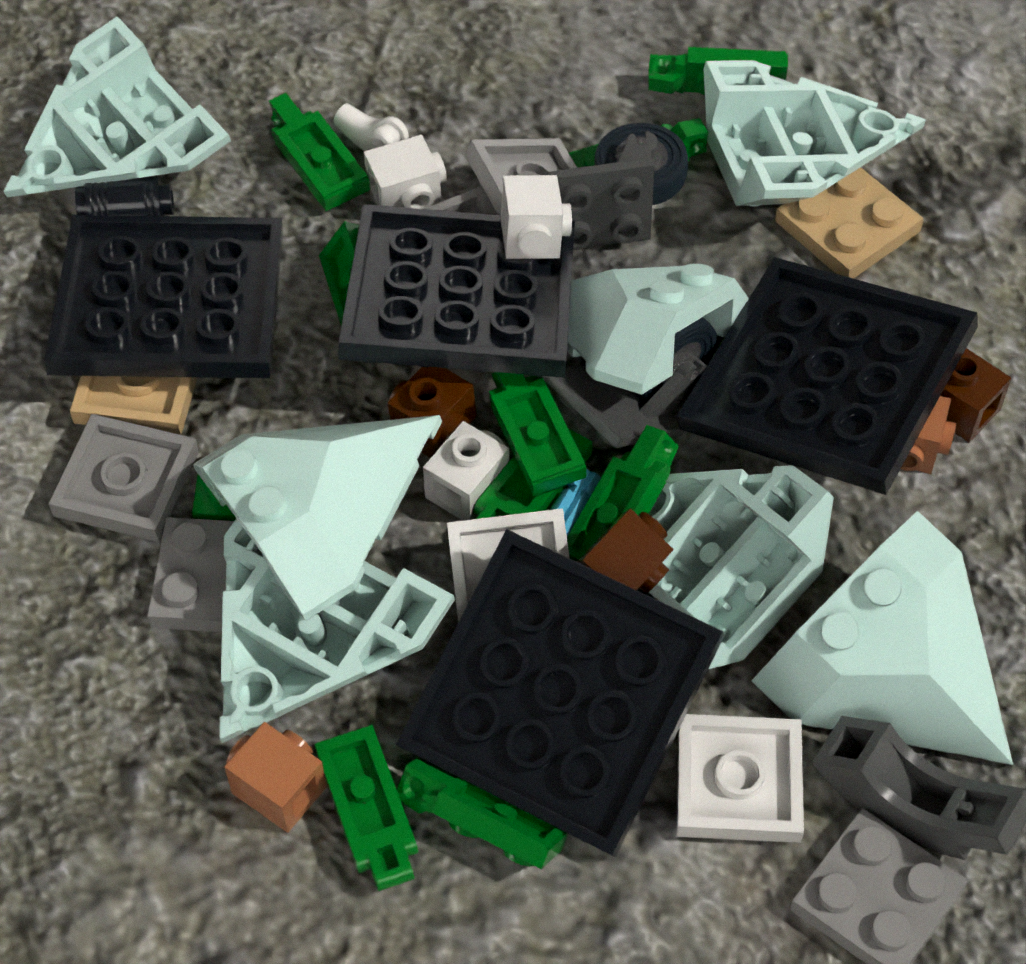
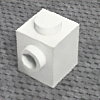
M422 134L364 151L365 171L370 181V193L376 205L424 209L441 202V183L447 181L445 166L438 152H430Z
M503 175L501 226L506 259L560 258L562 236H571L572 210L570 203H562L557 175Z
M462 421L423 467L425 498L463 521L476 519L478 516L473 513L474 506L480 496L509 462V447L494 433L488 430L480 431Z

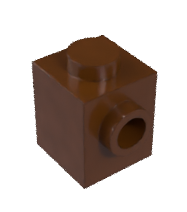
M967 348L941 396L951 398L946 421L957 423L955 434L970 443L1001 410L1011 377Z
M630 508L611 524L577 562L635 590L639 589L646 595L669 571V568L662 562L674 549L664 540L668 534L656 519L643 511L637 515Z

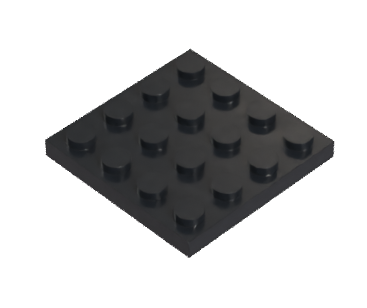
M363 204L338 342V360L565 378L575 221H572L571 236H562L560 258L506 259L501 215Z
M72 215L44 358L47 375L270 379L283 241L282 218L190 216L87 217V215Z
M774 257L677 414L680 430L887 495L978 328L977 312Z
M506 529L396 745L616 858L725 635L723 631Z

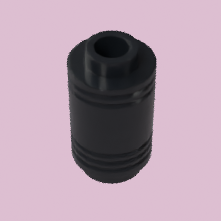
M160 175L106 183H85V186L75 188L77 215H87V217L174 215L175 212L172 185H163Z

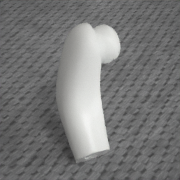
M348 103L341 106L334 117V125L363 151L409 138L407 127L400 119L393 116L376 119Z

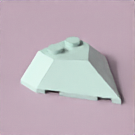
M116 16L76 44L69 58L72 67L63 85L56 84L24 149L27 158L18 176L11 175L3 192L6 197L81 187L85 186V183H106L189 171L229 143L231 139L229 134L200 104L192 109L155 70L145 45Z
M754 60L705 62L704 87L706 128L708 131L707 142L736 206L788 204L812 198L922 129L926 121L924 118L909 113L906 114L905 118H895L886 111L876 109L877 102L801 77L798 84L771 76L769 74L771 66Z
M704 264L611 269L571 280L567 352L572 357L582 356L586 360V372L594 380L642 395L673 376L675 333L703 317L712 325L716 335L725 337L749 298L735 278L714 273L712 267Z
M440 415L241 434L200 459L193 466L220 505H227L264 555L279 586L304 620L307 621L357 588L366 571L363 563L376 539L382 540L419 468L417 459L427 439H434L442 419Z
M793 465L774 466L772 473L748 475L743 469L669 474L663 490L649 513L666 530L668 536L664 540L674 550L662 562L669 568V571L646 595L723 631L725 636L709 669L743 661L823 572L834 497Z
M918 511L875 550L795 632L751 681L789 719H801L802 725L833 730L841 716L891 723L897 734L908 746L1013 765L962 552Z
M236 518L224 535L226 591H223L221 683L224 688L223 716H220V741L224 743L262 725L263 722L267 723L422 650L455 600L454 595L405 568L395 578L364 561L363 566L366 571L357 588L305 621L277 583L264 555Z

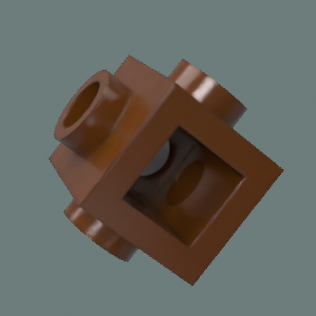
M421 367L409 380H404L395 387L387 402L390 420L434 415L441 416L442 423L434 439L428 438L421 451L429 458L436 453L462 421L471 424L477 417L473 384L447 368Z

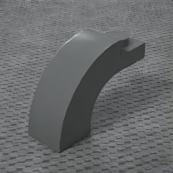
M841 716L812 762L829 784L859 810L865 809L912 842L953 858L965 860L972 848L1008 855L1026 823L1025 788L972 780L949 773L928 762L913 751L900 738L891 723Z

